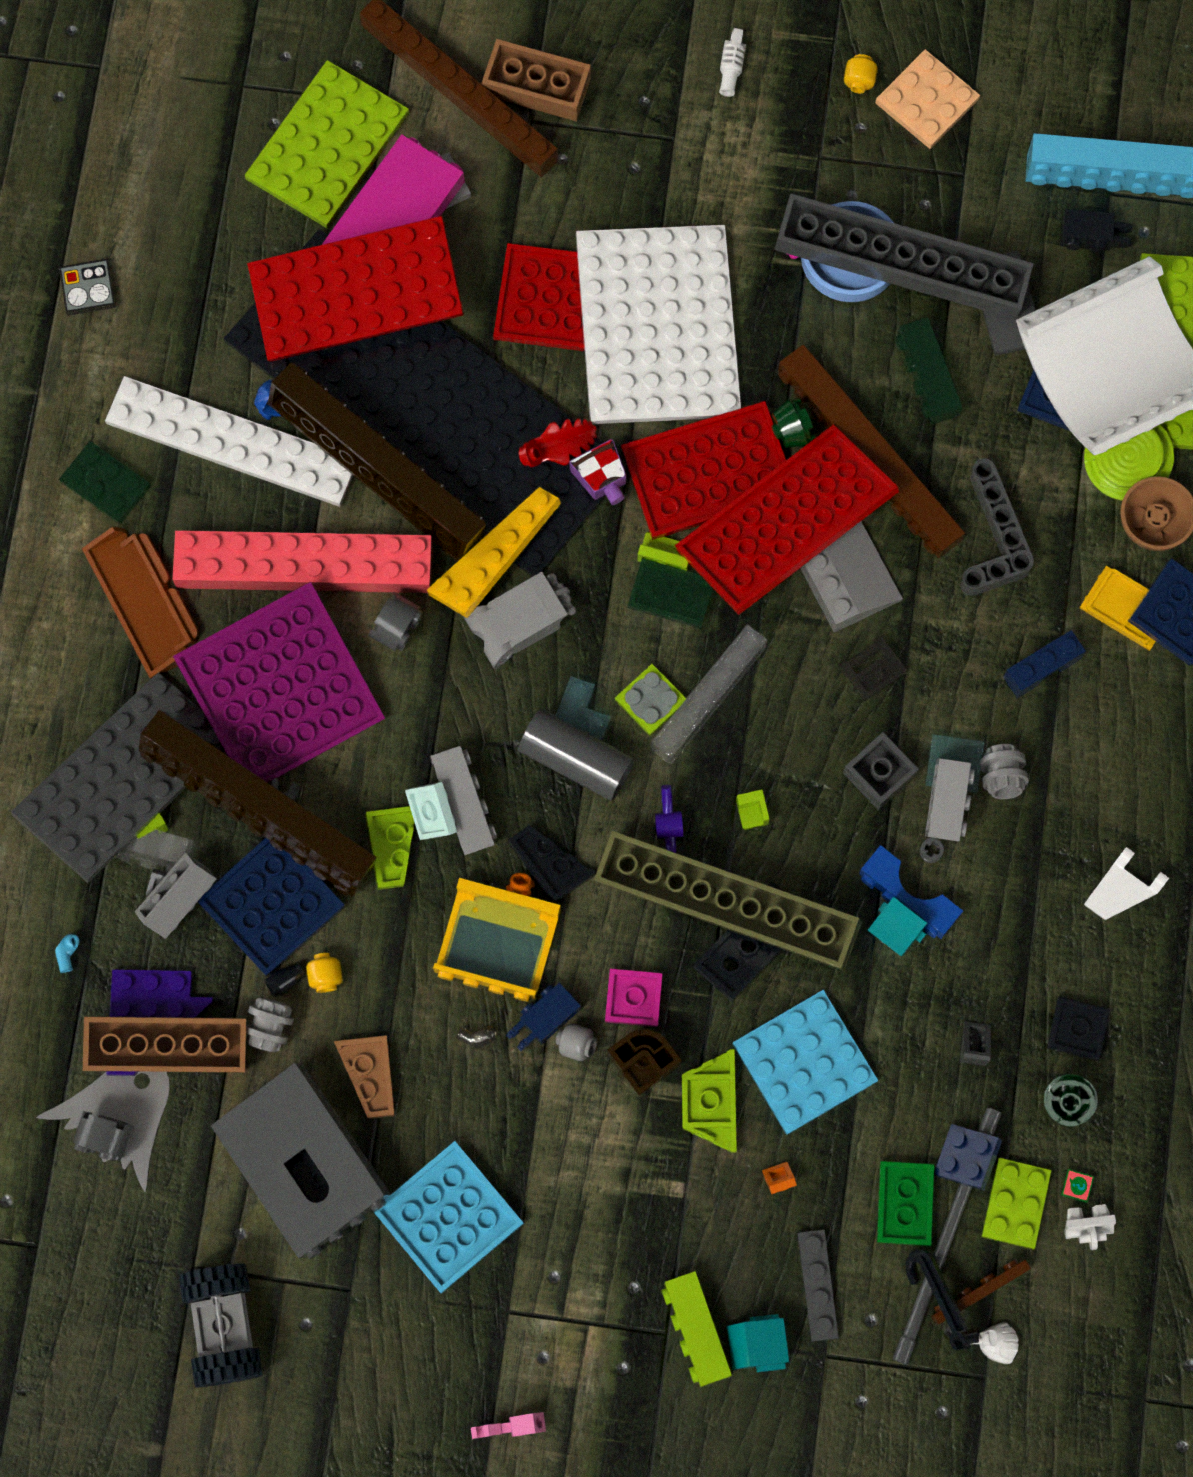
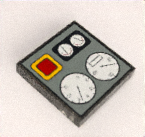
M108 258L59 267L67 316L116 308Z

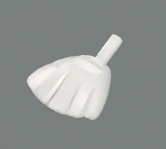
M1002 1322L982 1331L979 1335V1343L973 1344H979L984 1355L992 1361L1010 1364L1018 1352L1019 1340L1016 1331L1008 1323Z

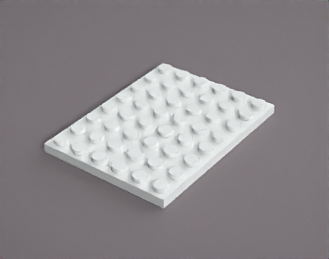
M725 225L576 231L589 414L592 424L708 419L741 409Z

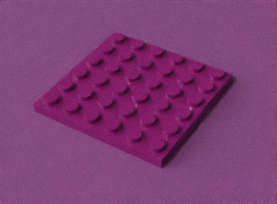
M311 582L173 656L227 756L267 783L385 719Z

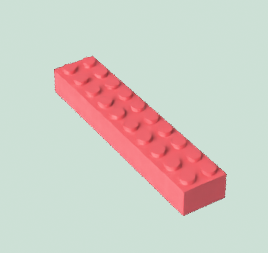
M175 531L173 582L176 588L294 591L311 582L315 591L428 593L427 590L432 585L433 542L431 535Z

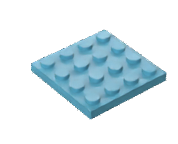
M824 990L732 1043L786 1135L878 1082V1079Z
M456 1141L393 1192L391 1196L385 1199L387 1204L374 1212L441 1294L524 1224Z

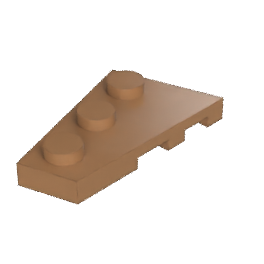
M387 1035L334 1041L368 1119L395 1116Z

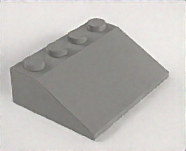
M859 522L800 568L834 633L903 600L862 522Z

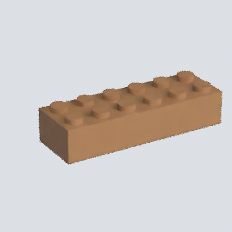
M84 1016L83 1071L245 1072L246 1018Z

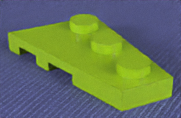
M410 806L366 812L371 853L377 857L374 864L377 889L403 887L414 829V819Z

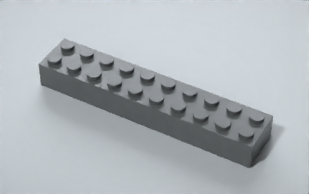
M790 194L774 250L1015 320L1022 309L1034 264L795 194Z

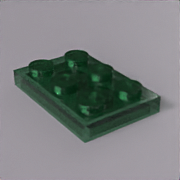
M91 441L87 443L59 478L61 484L119 525L151 487L148 481Z
M642 558L627 608L701 629L713 588L700 574Z

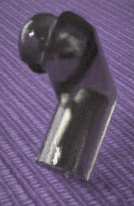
M487 1025L484 1029L477 1032H472L462 1026L456 1038L474 1048H481L495 1040L497 1031L491 1025Z

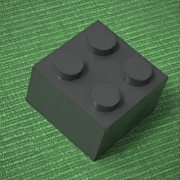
M882 732L845 766L843 774L879 811L916 777L919 769Z

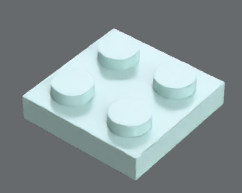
M442 782L405 790L420 840L447 836L457 832L455 818L451 813L448 795Z

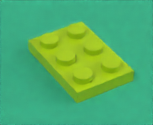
M998 1158L981 1237L1034 1250L1051 1170Z

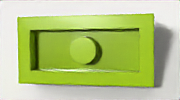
M649 532L645 534L642 545L640 544L637 561L684 575L687 574L689 568L688 561L676 550L675 545L680 541L667 537L652 540Z

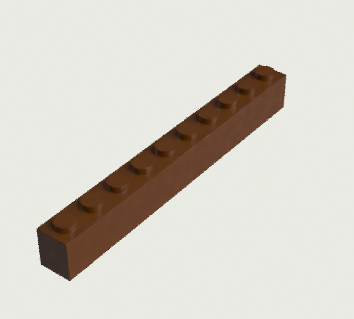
M372 0L360 12L363 28L542 178L558 161V149L382 0Z
M801 345L780 361L779 377L786 385L790 384L795 390L794 394L797 398H800L801 403H806L811 408L810 412L814 419L818 422L822 421L827 429L834 424L898 486L899 492L889 499L892 503L891 508L896 515L904 517L908 522L909 530L915 536L919 535L926 550L931 555L935 554L938 558H941L963 540L965 532L808 349Z

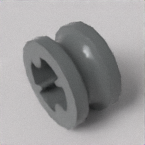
M936 838L926 839L919 851L922 860L927 863L939 861L944 853L942 842ZM931 845H935L937 847L935 851H939V854H933L930 857L927 855L928 850L925 851V847L930 848Z

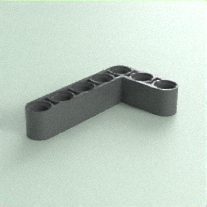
M986 458L979 459L974 463L970 479L1002 556L966 569L962 576L960 587L963 593L970 596L978 595L1027 577L1034 562L996 466L991 460ZM984 469L989 473V476L981 477L978 475L977 470ZM994 492L998 495V499H989L986 493ZM1004 515L1008 521L1001 523L997 521L995 516ZM1008 537L1014 538L1017 541V545H1008L1005 539ZM1021 560L1025 562L1027 567L1020 569L1016 567L1014 562ZM999 569L1003 576L995 577L990 570ZM975 577L978 579L979 584L976 586L970 585L967 582V578Z

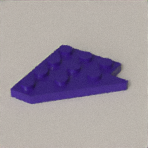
M112 970L110 1017L198 1018L213 1004V998L191 997V971ZM107 1071L106 1075L135 1076L140 1071Z

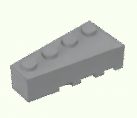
M457 746L429 756L432 765H434L438 782L443 783L444 789L447 792L448 803L451 813L455 818L456 834L463 854L467 855L493 846V839H496L497 835L493 824L487 825L484 815L489 812L484 798L479 800L476 790L480 789L476 775H470L467 765L472 763L467 749L462 750L461 746Z

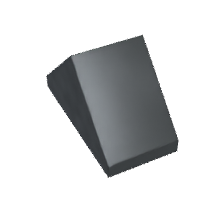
M964 1021L959 1062L986 1066L991 1058V1025Z

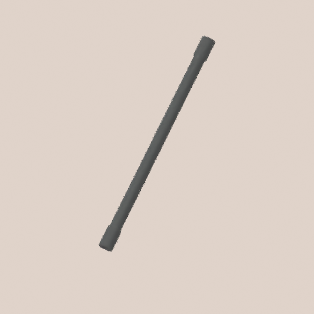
M986 1108L979 1132L993 1136L1002 1113ZM963 1184L958 1186L933 1253L940 1271L943 1268L973 1187ZM924 1277L904 1333L899 1339L892 1358L894 1361L904 1365H908L916 1344L917 1334L933 1294L926 1277Z

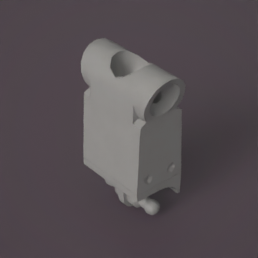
M540 572L490 601L487 605L476 607L468 618L464 616L463 618L472 633L484 640V653L492 667L498 669L514 653L520 652L561 628L560 621L567 615H574L576 608L571 604L568 587H564L562 583H559L555 574H549L546 579L543 572Z

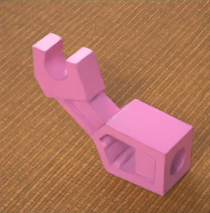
M544 1412L509 1417V1423L472 1427V1439L510 1432L512 1437L546 1432Z

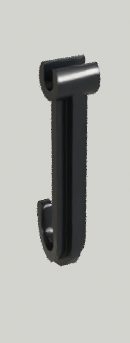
M922 1249L911 1252L906 1259V1274L911 1285L918 1284L915 1272V1264L918 1262L952 1332L950 1336L952 1348L956 1351L970 1349V1344L979 1343L977 1332L967 1328L932 1254Z

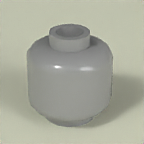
M570 1023L564 1030H559L556 1044L559 1045V1052L562 1056L577 1061H584L588 1057L591 1058L597 1046V1038L594 1037L591 1029Z

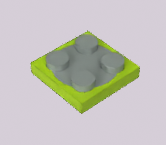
M653 664L615 697V701L649 736L657 731L688 701Z

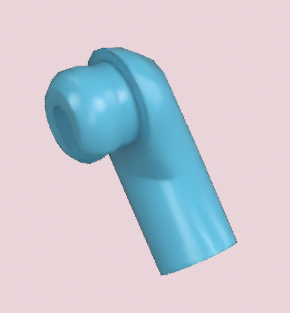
M75 934L66 935L55 949L60 973L73 970L70 957L80 943L79 937Z

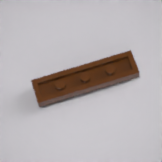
M1015 1259L1003 1266L1005 1272L997 1277L993 1272L981 1279L982 1286L974 1291L970 1286L958 1293L959 1300L955 1301L959 1311L964 1310L1030 1270L1031 1268L1026 1259L1020 1263ZM939 1305L934 1308L936 1313L931 1316L936 1326L946 1320Z

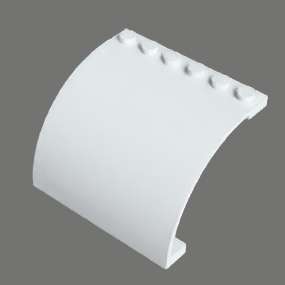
M1150 256L1016 320L1027 355L1050 402L1073 435L1093 455L1104 453L1120 443L1127 442L1143 432L1150 431L1159 424L1173 420L1176 416L1188 410H1193V349L1179 328L1157 277L1163 275L1162 266Z

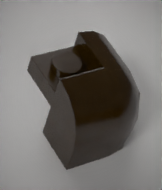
M637 1029L607 1049L610 1059L638 1096L656 1083L661 1082L682 1063V1060L661 1034L651 1030Z

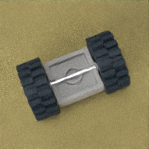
M246 1264L220 1265L180 1274L179 1282L182 1302L191 1303L198 1358L191 1360L195 1388L229 1384L263 1376L259 1348H253L245 1298V1293L250 1292Z

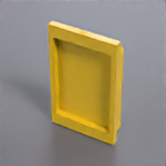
M1106 566L1098 576L1088 595L1085 596L1080 609L1149 651L1156 642L1127 621L1148 589L1118 570Z

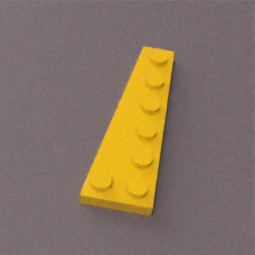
M540 487L535 490L445 574L437 579L427 590L429 596L468 618L561 504L559 498Z

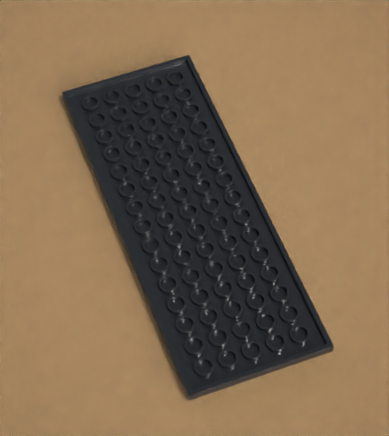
M318 229L301 250L322 245L328 235L321 229ZM254 303L223 338L226 344L273 380L291 362L297 367L304 368L311 379L316 383L323 384L329 394L335 399H341L352 413L363 417L370 428L381 432L388 443L393 447L400 448L405 453L406 458L412 463L419 464L430 478L440 481L447 492L452 496L459 497L463 501L464 506L471 512L478 513L486 523L481 539L539 487L558 497L561 504L513 562L531 577L544 572L606 497L604 495L599 499H593L571 473L570 464L561 465L547 460L538 466L529 467L521 463L519 448L532 438L541 436L550 423L556 422L561 428L566 419L571 420L572 426L575 421L443 321L269 362L265 351L256 303ZM597 437L593 438L595 442L593 445L589 444L590 450L604 442ZM580 447L582 454L588 452ZM570 455V461L576 458ZM619 455L622 466L626 473L628 471L626 460L621 455Z

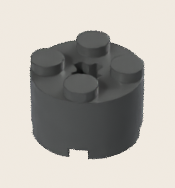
M393 592L391 599L388 598L376 618L374 630L371 629L368 636L393 651L397 649L403 651L409 640L410 634L408 631L410 627L416 629L422 618L423 612L420 611L421 607Z
M83 1111L73 1143H75L74 1149L85 1153H96L98 1151L100 1152L99 1157L103 1159L121 1161V1158L126 1155L134 1126L104 1115L97 1117L92 1115V1112Z

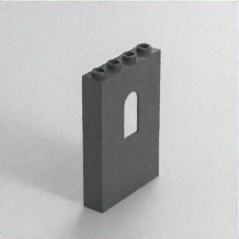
M303 1063L292 1064L211 1125L299 1259L307 1257L312 1259L323 1251L321 1247L328 1241L332 1244L344 1236L343 1230L350 1225L354 1228L366 1219L364 1217L366 1213L370 1210L376 1212L387 1204L385 1199L391 1196V1193ZM304 1148L329 1185L328 1196L319 1203H314L307 1199L284 1164Z

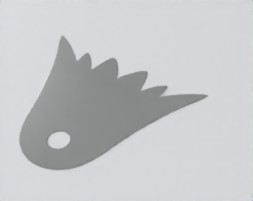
M139 1071L135 1076H107L105 1072L72 1098L36 1117L46 1120L70 1118L64 1129L78 1128L82 1112L88 1111L97 1117L104 1115L126 1122L128 1125H133L132 1136L126 1155L121 1158V1164L123 1169H126L129 1163L133 1162L138 1181L144 1192H146L151 1151L169 1096V1078L167 1072ZM140 1073L148 1075L150 1079L149 1085L144 1089H139L134 1084V1078Z

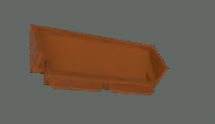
M111 527L83 547L82 550L149 678H153L157 673L162 675L178 666L173 656L197 643L196 638L199 636V630L178 590L169 588L167 583L170 580V575L150 537L144 533H134L129 536L126 529Z

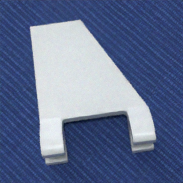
M1126 847L1084 905L1104 920H1107L1158 894L1169 877L1160 872L1150 886L1141 882L1124 869L1135 854Z

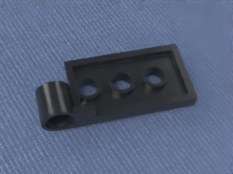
M771 881L767 885L778 890L784 891L774 881ZM727 930L694 964L693 968L733 1003L783 949ZM745 941H751L755 944L756 949L751 953H747L742 950L741 944ZM732 959L738 963V968L735 971H728L724 968L723 963L726 960Z

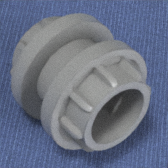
M998 744L988 748L986 753L983 754L984 757L980 760L981 771L986 773L982 778L983 788L996 799H1011L1021 795L1028 784V774L1022 770L1026 765L1025 755L1016 746L1011 744Z
M257 998L255 1005H250L248 1013L253 1014L254 1018L252 1025L246 1024V1044L262 1050L278 1052L281 1044H287L288 1037L282 1034L284 1025H292L294 1018L290 1016L291 1007L272 999Z

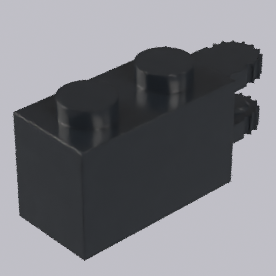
M1065 209L1061 219L1060 246L1066 247L1069 250L1091 249L1093 252L1109 251L1111 247L1128 248L1131 246V239L1113 235L1114 233H1131L1132 225L1114 222L1115 213Z

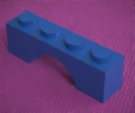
M880 845L860 870L859 874L862 876V882L872 889L876 887L883 893L881 896L888 903L893 897H896L906 907L928 922L923 930L933 938L937 936L942 939L961 916L963 910L943 894L929 900L918 899L908 894L902 887L899 879L901 861Z

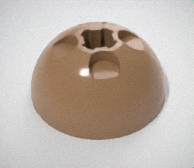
M1166 477L1145 478L1135 483L1123 498L1120 510L1123 529L1127 536L1142 548L1152 551L1173 549L1181 545L1193 532V497L1183 485L1175 480Z

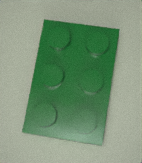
M880 1161L876 1243L931 1246L934 1164Z

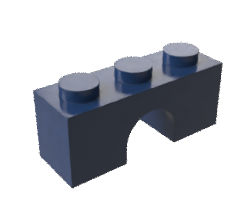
M1071 630L1007 669L1003 678L1018 699L1039 686L1052 673L1058 670L1061 672L1081 660L1086 650Z

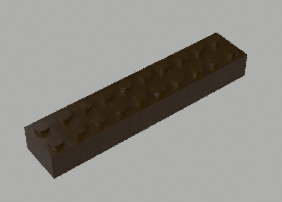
M291 362L271 382L268 405L420 532L424 535H431L432 542L456 562L481 541L486 523L478 513L471 512L464 506L463 501L459 497L452 496L447 492L440 481L430 478L419 464L412 463L406 458L405 453L400 448L393 447L388 443L381 432L370 428L365 419L360 415L352 413L341 399H335L329 394L323 384L316 383L311 379L304 368L297 367Z
M158 710L141 732L139 752H141L140 755L146 761L157 763L168 776L172 778L176 776L182 780L185 787L190 791H198L204 795L206 801L212 806H220L227 811L226 813L230 818L237 822L241 820L248 825L252 833L257 836L263 835L269 839L270 844L279 851L285 850L291 854L292 859L302 866L307 865L313 869V873L322 880L327 879L335 884V888L344 895L349 894L354 897L371 874L376 856L161 710Z

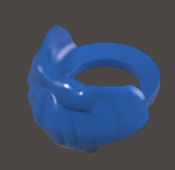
M268 380L259 387L254 401L259 413L266 420H270L273 416H281L266 404L273 380Z

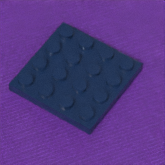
M267 838L221 877L197 901L266 977L273 973L345 907L327 885L313 873L310 867L296 863L292 859L291 854L285 850H277L270 844V840Z

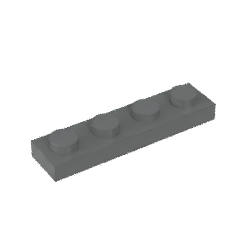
M825 1230L797 1233L811 1342L838 1339Z

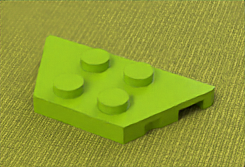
M730 1049L713 1060L711 1059L701 1066L682 1074V1128L731 1153L737 1152L735 1049Z

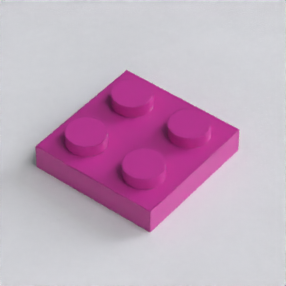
M610 969L605 1022L658 1027L662 973Z

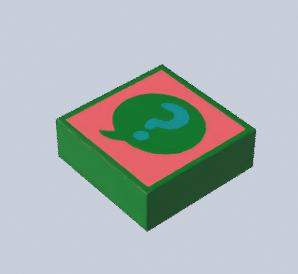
M1067 1169L1060 1196L1087 1203L1094 1176Z

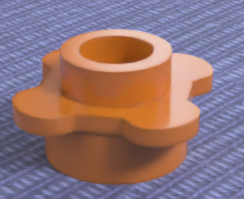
M515 873L511 876L510 884L506 886V891L530 896V890L535 887V882L525 873Z

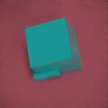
M893 897L889 903L884 902L878 909L881 912L868 929L870 933L900 956H904L915 940L920 943L925 938L927 933L923 929L928 922L906 907L896 897Z
M779 1314L751 1317L749 1322L727 1326L732 1370L756 1367L757 1372L786 1369L785 1363L789 1362L784 1318H779Z

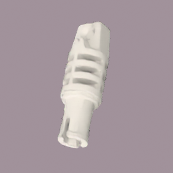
M737 28L733 29L730 41L725 40L720 66L723 76L719 93L727 97L734 96L736 81L737 77L742 73L746 44H742L743 30Z

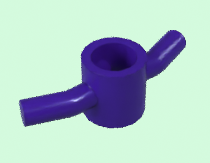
M662 785L663 813H655L657 839L665 838L666 850L677 854L675 838L683 837L681 811L673 812L671 785Z

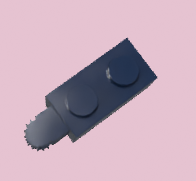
M560 982L555 987L553 984L549 985L540 994L542 998L536 1004L530 1002L521 1011L523 1015L520 1017V1022L506 1034L509 1039H512L525 1027L530 1031L531 1034L524 1038L517 1046L520 1052L525 1050L536 1039L542 1045L581 1010L580 1004Z

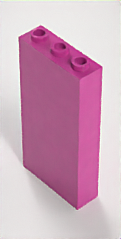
M401 134L322 245L441 216L465 183L462 168L456 163L446 162L436 151H428L423 148L421 143L415 138H407Z

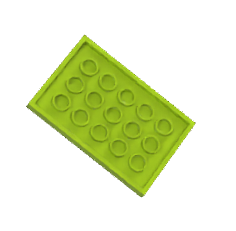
M327 60L246 172L245 179L328 229L408 116L409 109Z

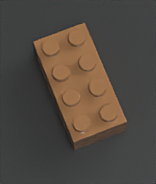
M496 39L482 85L501 101L577 121L591 80V65Z

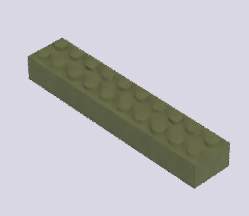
M614 831L611 832L594 881L599 884L845 971L862 924V920L858 917Z

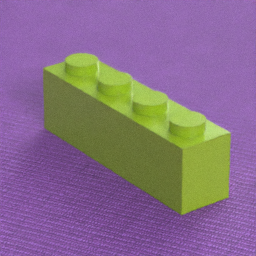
M694 1271L666 1281L664 1283L666 1288L661 1291L666 1305L671 1304L675 1314L670 1317L675 1331L680 1330L684 1340L679 1343L684 1357L689 1356L693 1366L688 1369L693 1383L699 1382L700 1387L731 1377L732 1375L696 1272Z

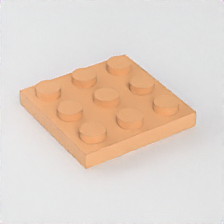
M925 49L876 98L875 103L931 149L979 100L980 95Z

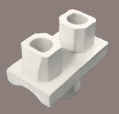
M1105 1204L1092 1207L1093 1217L1091 1218L1083 1217L1082 1208H1069L1064 1231L1066 1239L1079 1238L1080 1244L1089 1243L1091 1250H1097L1098 1241H1106V1234L1114 1233L1115 1215H1110Z

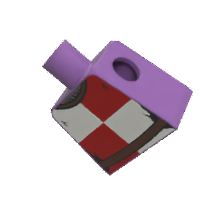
M612 439L569 461L571 473L593 499H599L606 495L611 505H615L625 498L619 487L626 484V474Z

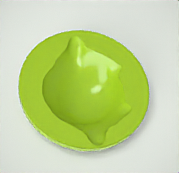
M1159 424L1150 431L1143 432L1127 442L1108 449L1104 453L1093 455L1085 447L1084 463L1091 482L1099 491L1113 499L1123 501L1125 494L1135 483L1149 477L1169 478L1174 463V449L1168 433Z

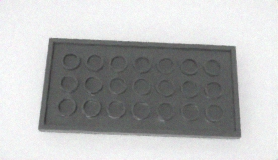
M157 673L11 811V815L87 883L186 788L182 780L176 776L174 778L168 776L160 765L155 762L150 763L140 755V734L158 710H161L221 752L225 751L204 712L160 673Z

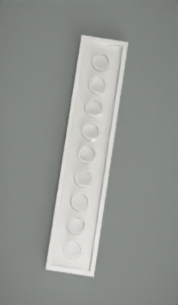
M125 376L105 419L106 424L339 507H341L353 477L350 472L315 443Z

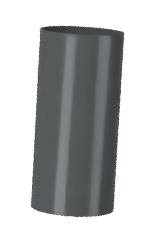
M542 708L532 718L518 747V752L610 801H613L620 792L635 761V757Z

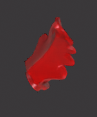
M580 418L575 421L573 426L571 420L566 419L561 428L556 422H552L541 436L532 438L519 448L520 461L524 466L529 467L538 466L547 460L561 465H568L570 455L576 458L582 455L580 447L586 451L590 450L589 444H594L593 438H596L595 432L597 428L591 421L588 422L586 419L581 424Z

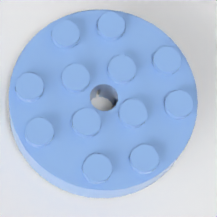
M846 201L833 204L836 207L893 223L883 211L867 203ZM801 258L804 273L810 283L822 294L838 301H865L879 295L891 284Z

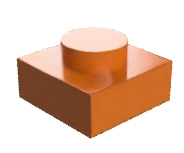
M788 1162L762 1170L771 1194L797 1186Z

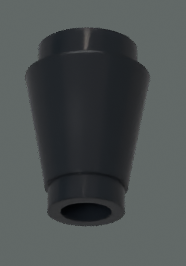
M297 963L270 973L269 977L264 981L270 993L277 997L285 995L306 975L302 967Z

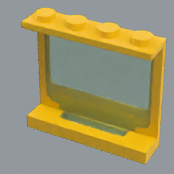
M459 878L456 887L457 895L437 963H434L433 966L434 972L438 973L437 977L448 981H453V978L464 980V985L478 988L479 985L489 987L488 991L503 995L504 991L514 994L515 999L529 1002L530 998L536 1000L561 912V905Z

